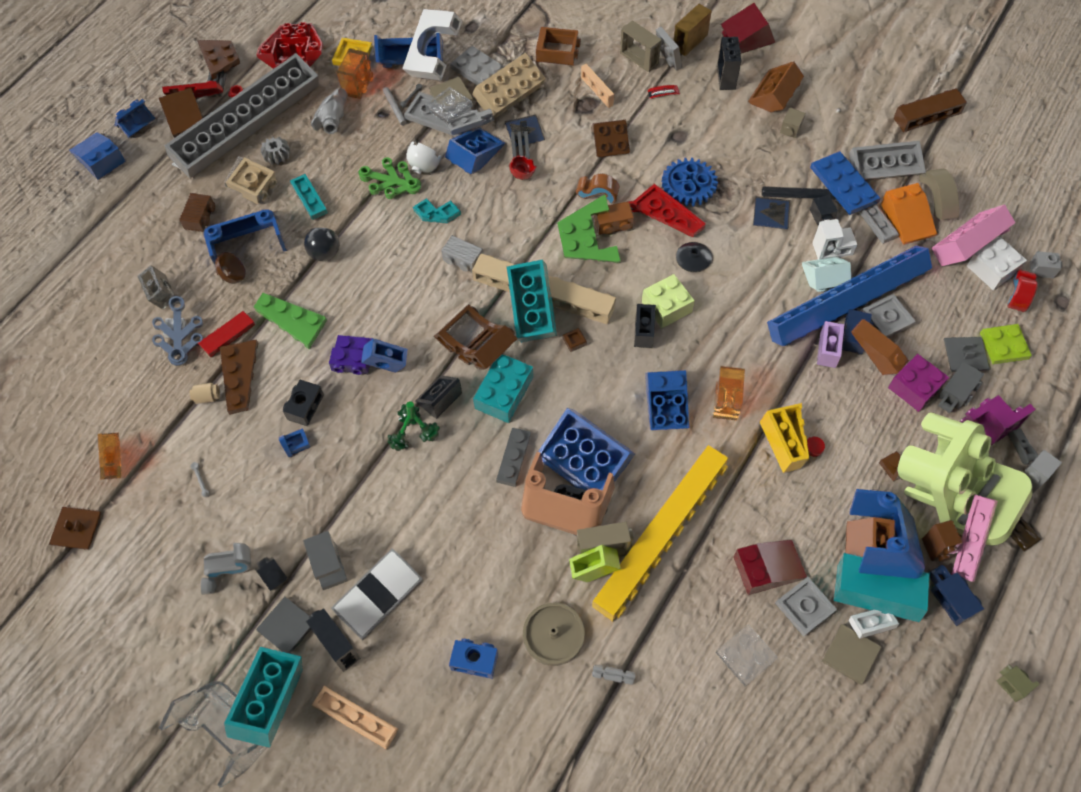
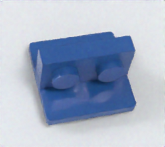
M136 99L130 104V108L127 110L123 108L116 113L117 117L115 118L114 125L116 127L119 126L128 138L156 119L145 106L144 99L140 101Z

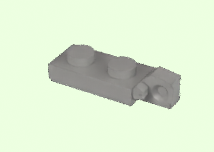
M491 109L479 112L474 110L447 119L446 124L451 135H455L493 121V113Z

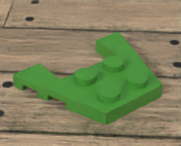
M606 195L599 197L557 222L565 258L620 263L617 246L598 249L591 216L609 212Z

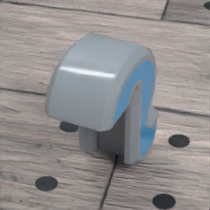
M233 543V551L207 554L204 557V575L209 578H217L223 574H240L251 568L250 547L244 543Z

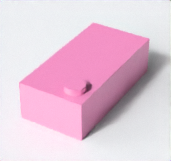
M1005 204L979 212L931 249L941 266L965 261L997 236L1010 231L1009 227L1015 224V221Z

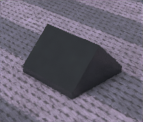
M440 376L415 402L437 419L462 394L460 380L456 377Z

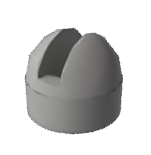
M201 579L202 595L211 594L216 590L217 584L214 579Z

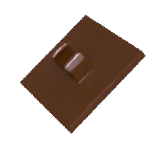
M62 507L49 545L89 550L101 511Z

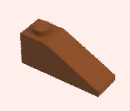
M865 319L861 320L851 331L882 375L897 374L909 362L898 345Z

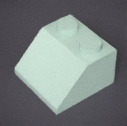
M837 256L802 262L809 286L818 292L827 291V288L836 287L851 279L850 262Z

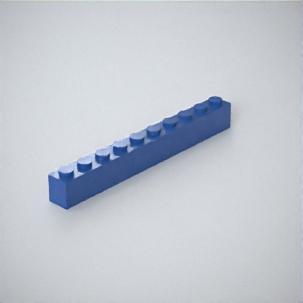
M916 245L768 321L767 325L772 342L781 346L789 345L795 339L802 338L807 333L820 329L825 321L833 322L843 314H847L849 309L853 310L859 306H864L868 301L879 298L888 291L895 290L897 286L910 282L916 276L925 274L926 271L932 269L929 248Z

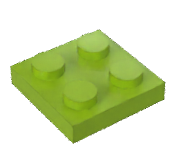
M1019 324L985 328L980 332L992 365L1029 360L1032 356Z

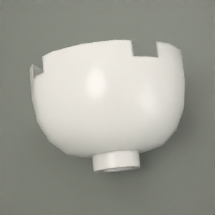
M414 142L410 143L406 153L408 163L412 166V170L418 174H421V172H432L436 169L441 161V156L437 157L435 155L436 151L421 143H418L416 146Z

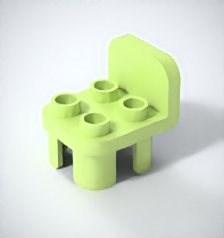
M932 412L928 413L921 423L922 429L938 435V447L935 454L915 446L906 447L898 464V474L902 479L914 483L916 486L914 488L907 487L904 490L905 495L936 507L940 523L950 520L954 521L953 524L956 525L957 532L963 535L966 524L962 525L957 520L962 514L967 515L970 512L974 495L981 491L993 474H997L1001 479L986 497L998 501L986 545H998L1005 542L1032 498L1031 480L1025 473L996 463L994 458L989 457L988 451L991 446V437L985 435L983 425L969 420L962 423Z

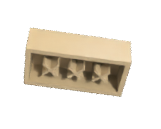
M524 53L478 84L472 96L484 111L491 109L493 119H496L539 89L546 78L529 56Z

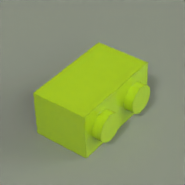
M604 545L569 559L572 579L587 583L621 569L617 549Z

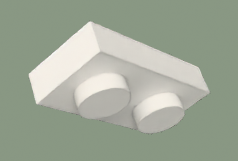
M878 610L856 614L849 619L859 639L895 629L899 624L893 614H883Z

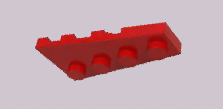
M655 183L630 203L631 208L691 237H695L706 225L705 222Z

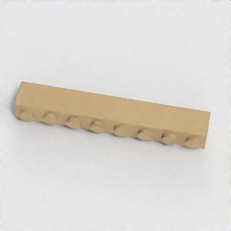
M480 254L472 269L473 280L510 292L506 266L515 264H511L506 260L496 259L491 255ZM549 276L553 307L608 325L615 309L616 297L607 293L597 292L592 288L579 286L574 282H567L558 277Z

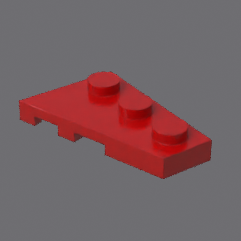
M216 81L162 87L165 95L191 88L196 99L223 93L222 86Z

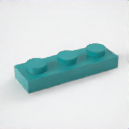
M306 174L290 180L293 189L312 220L328 213Z

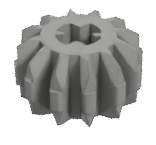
M272 136V139H266V142L262 143V148H260L264 160L271 165L274 163L279 165V162L285 163V159L289 158L290 147L287 141L281 139L280 136L276 139Z

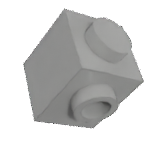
M1037 251L1030 261L1031 272L1035 273L1037 277L1054 279L1062 269L1059 253Z

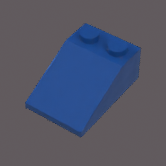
M477 127L450 139L445 158L464 169L465 172L472 174L482 169L505 143L484 129Z
M98 132L69 150L97 180L126 162L119 148L109 138Z

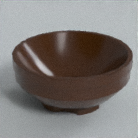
M224 252L217 257L215 261L216 274L223 281L236 284L245 278V267L236 255Z

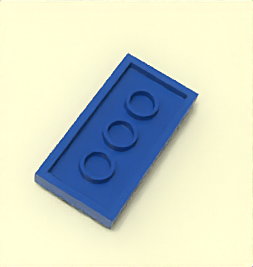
M841 151L811 163L810 168L849 215L879 203L880 197Z

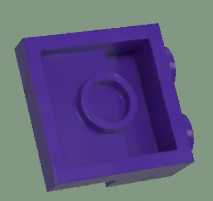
M338 335L336 345L332 347L329 360L331 371L336 373L350 372L356 375L368 374L370 365L361 363L363 347L373 338Z

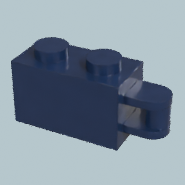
M943 565L928 572L929 578L935 585L931 592L956 627L984 610L981 600L972 593L967 581L958 572L951 575Z

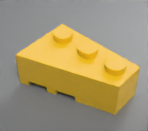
M802 403L768 410L760 421L783 473L801 469L809 459L807 439L804 436L803 429L805 424L801 413Z

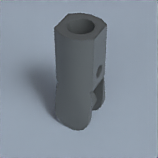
M1021 428L1013 430L1008 434L1024 465L1029 464L1030 461H1033L1038 456Z

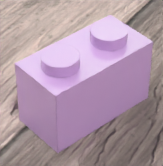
M825 321L820 333L817 365L836 368L841 358L844 324Z

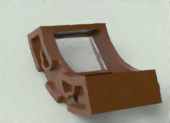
M469 304L433 336L450 353L453 351L459 354V360L468 365L473 363L475 368L481 370L487 369L518 339L512 328L488 321L479 314L475 307Z

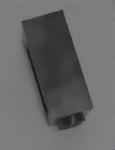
M738 37L721 38L717 61L719 90H736L742 62Z
M324 608L313 612L309 616L306 623L343 672L361 659Z

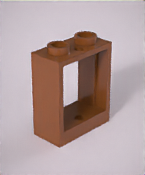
M541 27L536 46V62L574 66V61L578 59L579 54L577 47L580 48L581 45L578 30ZM546 43L572 45L571 52L545 49Z

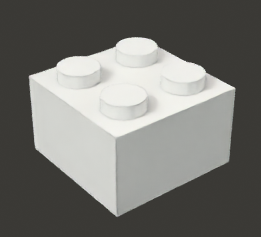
M999 236L972 256L967 267L992 290H995L1015 276L1016 272L1022 269L1027 260Z

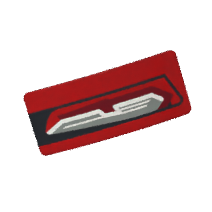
M663 85L648 89L650 99L664 95H680L677 85Z

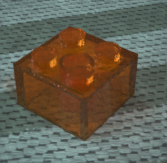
M350 48L337 70L340 86L345 89L348 97L361 99L367 91L369 82L373 80L368 53Z

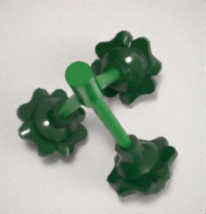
M409 401L403 404L401 410L397 412V415L400 416L398 420L404 423L402 429L398 431V434L388 435L387 442L390 444V448L401 451L409 448V441L404 437L406 435L405 430L410 424L415 425L418 423L420 425L422 433L419 437L423 442L434 441L439 436L438 431L440 427L437 426L436 422L433 424L423 423L419 419L421 417V414L418 413L419 407H415L414 403Z

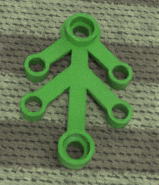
M389 157L382 160L383 168L387 170L389 175L374 172L368 166L361 167L358 172L360 180L363 182H368L372 179L384 181V183L379 185L377 183L369 185V191L372 195L385 190L386 198L393 199L396 195L406 191L409 194H416L421 188L420 180L412 178L406 162L402 161L397 165L398 171L403 173L404 180L398 177L393 168L392 159ZM395 185H399V186H400V187H398V188H396V189L392 188V187L395 186Z

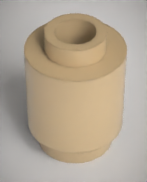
M213 383L193 385L190 390V398L195 404L215 402L216 399H220L219 386Z

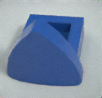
M303 428L279 437V441L288 457H292L293 454L310 448Z

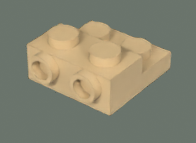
M245 157L226 181L228 187L242 193L244 198L256 204H259L260 201H265L268 195L267 191L269 188L273 189L277 183L274 171Z

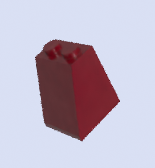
M752 3L721 23L723 29L721 34L723 37H738L741 54L775 43L769 23L755 3Z

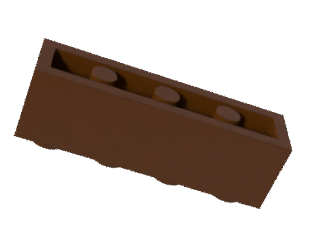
M957 88L946 90L940 94L900 105L893 119L904 133L962 114L967 101Z

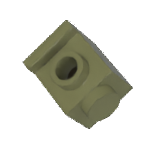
M1010 664L999 672L1002 676L996 680L1015 702L1025 698L1039 685L1037 681L1032 682L1024 670L1019 669L1017 665L1012 667Z

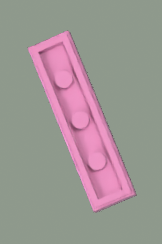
M974 495L962 536L963 542L959 546L951 575L958 572L964 579L972 582L975 581L998 501Z

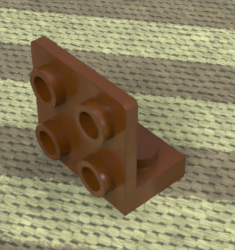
M626 119L592 124L591 133H594L596 157L630 153Z

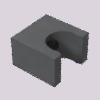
M329 531L303 540L316 580L319 579L323 591L348 581L337 545Z

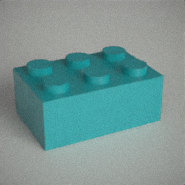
M502 354L493 362L473 397L474 408L509 423L534 378L533 366Z

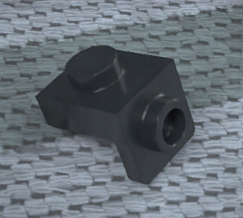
M265 557L257 563L258 567L255 570L270 591L288 579L273 557Z

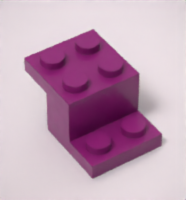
M998 395L993 399L990 397L985 399L979 408L973 407L965 413L966 417L959 422L964 423L969 420L983 425L985 435L991 437L992 446L1006 437L1011 431L1020 428L1036 409L1029 404L1024 408L1019 406L1013 411Z

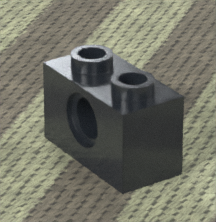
M637 304L634 347L653 348L656 305Z
M300 379L297 385L293 387L291 397L283 406V413L286 419L308 427L324 396L321 386Z

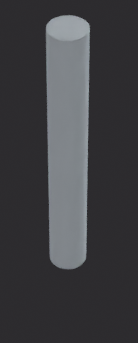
M385 87L383 92L400 125L403 126L407 122L388 87Z

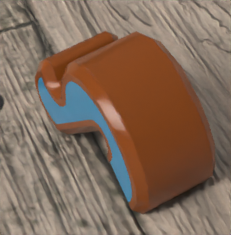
M604 173L594 175L591 180L584 176L578 181L576 194L580 198L585 199L604 193L609 202L613 204L617 201L620 185L612 176Z

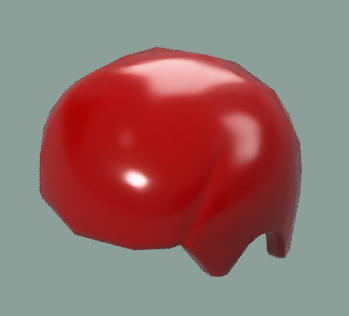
M518 155L512 159L509 168L511 174L516 179L527 180L535 173L537 166H534L533 159Z

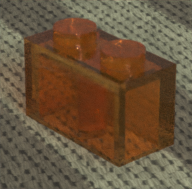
M119 432L98 434L100 480L121 478Z

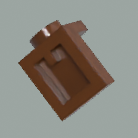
M897 451L881 459L879 462L893 482L898 479L904 480L898 474V464L901 456Z

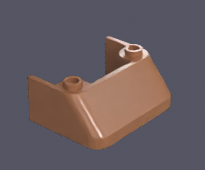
M536 452L525 479L521 505L524 518L577 535V530L601 526L615 488L613 474H608L603 490L588 489L584 493L582 500L544 489L546 485V479L542 473L544 464L541 453Z

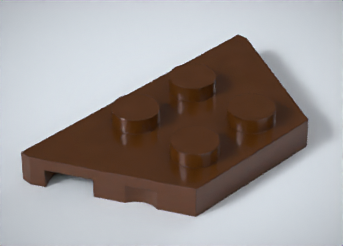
M197 40L212 80L216 79V74L222 70L226 73L232 67L240 64L232 41Z

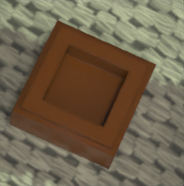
M579 328L562 335L570 352L587 345V341Z

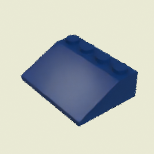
M570 408L565 410L538 451L541 453L544 464L575 487L586 491L592 488L603 490L609 473L613 474L615 482L636 454L580 413Z

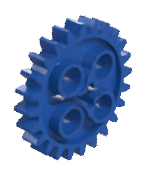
M685 157L683 162L678 159L677 164L672 162L671 166L667 165L666 170L663 171L661 182L664 191L676 201L678 200L680 204L685 202L687 207L691 203L695 207L696 202L702 205V200L707 203L708 198L712 199L713 194L716 193L718 176H715V170L711 171L712 166L706 167V162L701 164L700 159L695 162L693 158L688 161Z

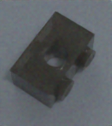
M150 265L138 275V279L148 301L163 310L169 306V300L175 294L166 275Z

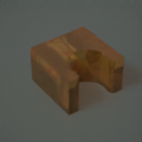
M720 366L719 381H716L713 418L737 421L743 404L745 369Z

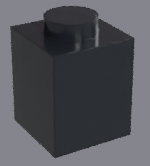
M830 195L813 199L810 207V212L817 226H819L821 221L835 220L838 212Z

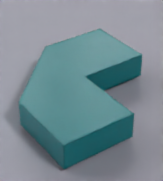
M427 198L413 206V211L425 222L449 223L461 215V211L451 200L437 209Z

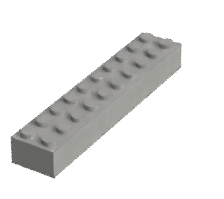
M297 53L164 145L168 157L191 179L319 86L318 75Z

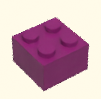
M917 353L893 378L888 388L919 412L942 389L949 377Z

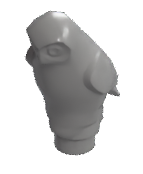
M337 88L322 101L311 121V126L315 131H318L323 126L324 131L328 134L337 132L340 119L344 115V104L348 96L345 89Z

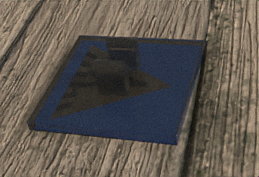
M536 114L504 121L510 140L511 132L517 134V132L524 133V131L528 132L529 144L545 140ZM518 138L515 139V147H518ZM521 138L523 146L525 145V139Z
M755 196L754 226L779 229L789 228L790 200Z

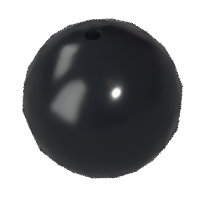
M313 228L305 236L304 248L307 254L316 261H328L334 258L339 250V238L331 229Z

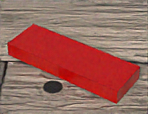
M242 311L198 344L211 358L220 351V347L229 345L255 326V323Z

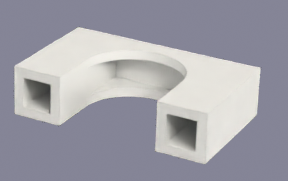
M423 9L404 62L403 70L412 77L442 80L447 65L437 57L426 56V49L429 42L436 36V33L458 35L462 19L455 12Z

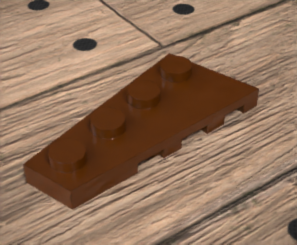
M257 339L220 347L226 405L229 415L249 410L252 390L251 381L254 377L253 368L254 363H256V349H258Z

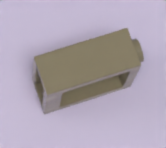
M632 20L621 29L620 53L647 72H650L659 64L662 39ZM634 39L646 47L645 51L634 44Z
M627 521L577 530L578 554L604 545L617 549L618 557L626 556L630 548H632V541L634 540L632 528H628Z

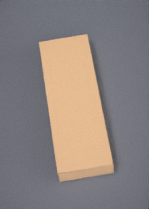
M587 64L582 65V80L608 108L613 106L614 93Z

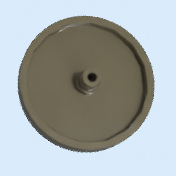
M547 603L537 607L528 615L523 626V641L528 653L539 663L548 666L563 665L573 660L582 649L585 636L584 625L579 615L569 606L561 603Z

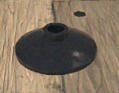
M698 242L685 243L679 247L676 253L678 265L689 272H701L707 269L712 260L710 250Z

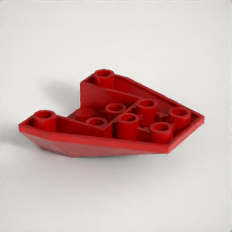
M284 23L259 46L256 55L257 58L274 69L297 53L311 67L322 54L323 43L312 23Z

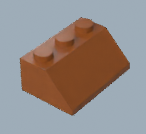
M795 61L769 69L748 102L768 112L783 110L804 78Z

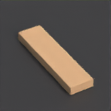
M323 686L312 704L316 709L386 750L398 731V728L326 686Z

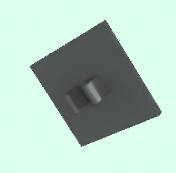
M951 337L943 339L951 372H956L963 361L979 371L990 370L982 337Z

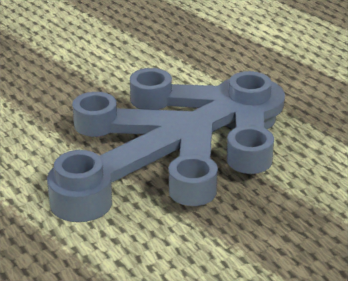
M174 296L169 300L170 309L173 311L174 331L160 317H156L152 321L155 329L161 330L174 341V348L165 342L160 334L153 336L152 341L156 347H161L168 353V359L171 364L180 366L187 361V353L194 346H198L203 337L200 333H194L191 336V340L183 347L182 340L195 328H201L203 321L201 317L194 316L191 322L182 329L181 311L184 310L185 303L183 298ZM176 304L181 305L179 308L174 307ZM199 320L200 323L194 324V321ZM158 321L162 322V324L159 326L155 325V323ZM196 337H200V338H201V339H200L199 341H197V342L194 341V338H196ZM160 338L162 339V341L160 343H156V339ZM177 355L182 356L179 360L175 359Z

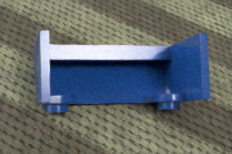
M436 33V37L427 46L426 56L437 57L443 62V37L440 33ZM374 35L376 63L383 65V68H392V65H403L413 38L382 39L378 35Z
M265 209L206 228L204 238L214 265L217 259L214 244L274 226L283 252L287 251L274 212Z
M856 489L849 511L850 515L895 520L894 537L888 539L886 548H865L859 573L913 579L920 578L924 572L925 564L914 517L898 496L892 492Z

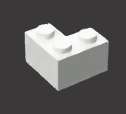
M838 219L821 221L813 240V246L818 259L851 256L857 247L852 229L841 228Z

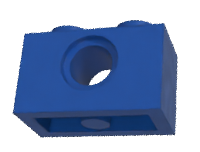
M373 338L363 347L361 363L396 373L406 366L408 349Z
M462 638L461 641L455 640L449 662L450 670L493 679L498 658L497 648H494L495 646L489 643H482V645L473 644L474 641ZM473 653L480 655L479 660L476 662L469 660V656Z

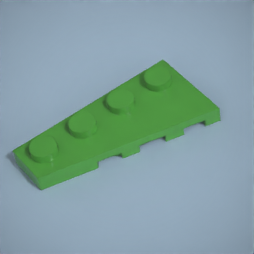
M265 293L261 294L254 305L255 311L270 322H274L281 330L289 333L308 349L311 348L327 322L325 316Z

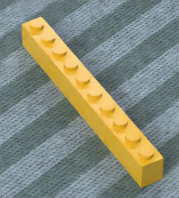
M709 445L705 448L620 563L621 569L611 575L592 602L594 609L612 622L616 616L620 618L626 610L624 605L628 600L632 601L638 593L637 587L640 583L642 585L646 583L650 576L648 572L652 567L655 569L662 560L660 558L661 554L669 551L673 545L672 539L674 536H680L685 528L682 525L686 520L690 521L696 513L694 511L695 507L703 504L707 497L705 495L706 492L714 489L718 482L716 478L719 475L723 476L728 469L726 465L728 461L727 456Z

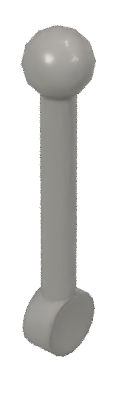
M193 462L190 467L195 471L202 489L201 495L208 497L209 491L206 490L199 473V465L197 462Z

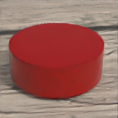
M816 436L807 439L809 456H820L825 449L824 441Z

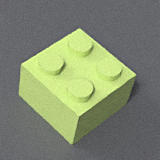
M674 274L643 290L642 303L656 305L655 320L661 328L685 317L693 311L695 300Z

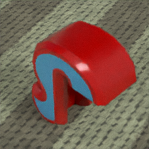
M1022 269L1016 272L1013 279L1014 292L1007 304L1008 308L1020 312H1026L1029 309L1038 287L1037 275L1035 273Z

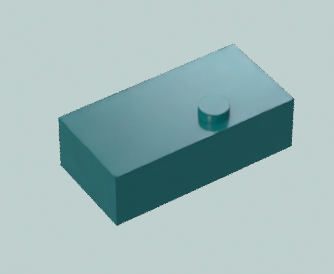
M542 259L506 266L517 340L522 343L557 336L547 264Z
M843 553L837 565L834 601L868 610H878L883 614L889 613L895 617L915 622L922 620L928 611L929 573L923 572L922 576L916 579L859 573L862 557Z
M259 647L224 722L228 738L268 748L271 747L303 672L302 656Z

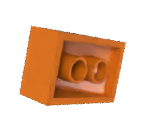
M919 183L886 191L881 206L891 224L899 233V238L903 245L937 235L927 197Z

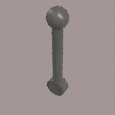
M417 84L416 89L409 95V97L405 101L401 102V107H406L408 101L418 91L422 90L421 84Z

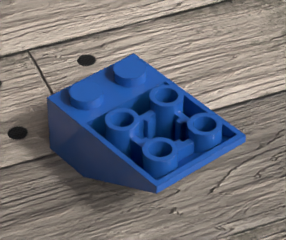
M686 370L645 373L650 430L689 428Z

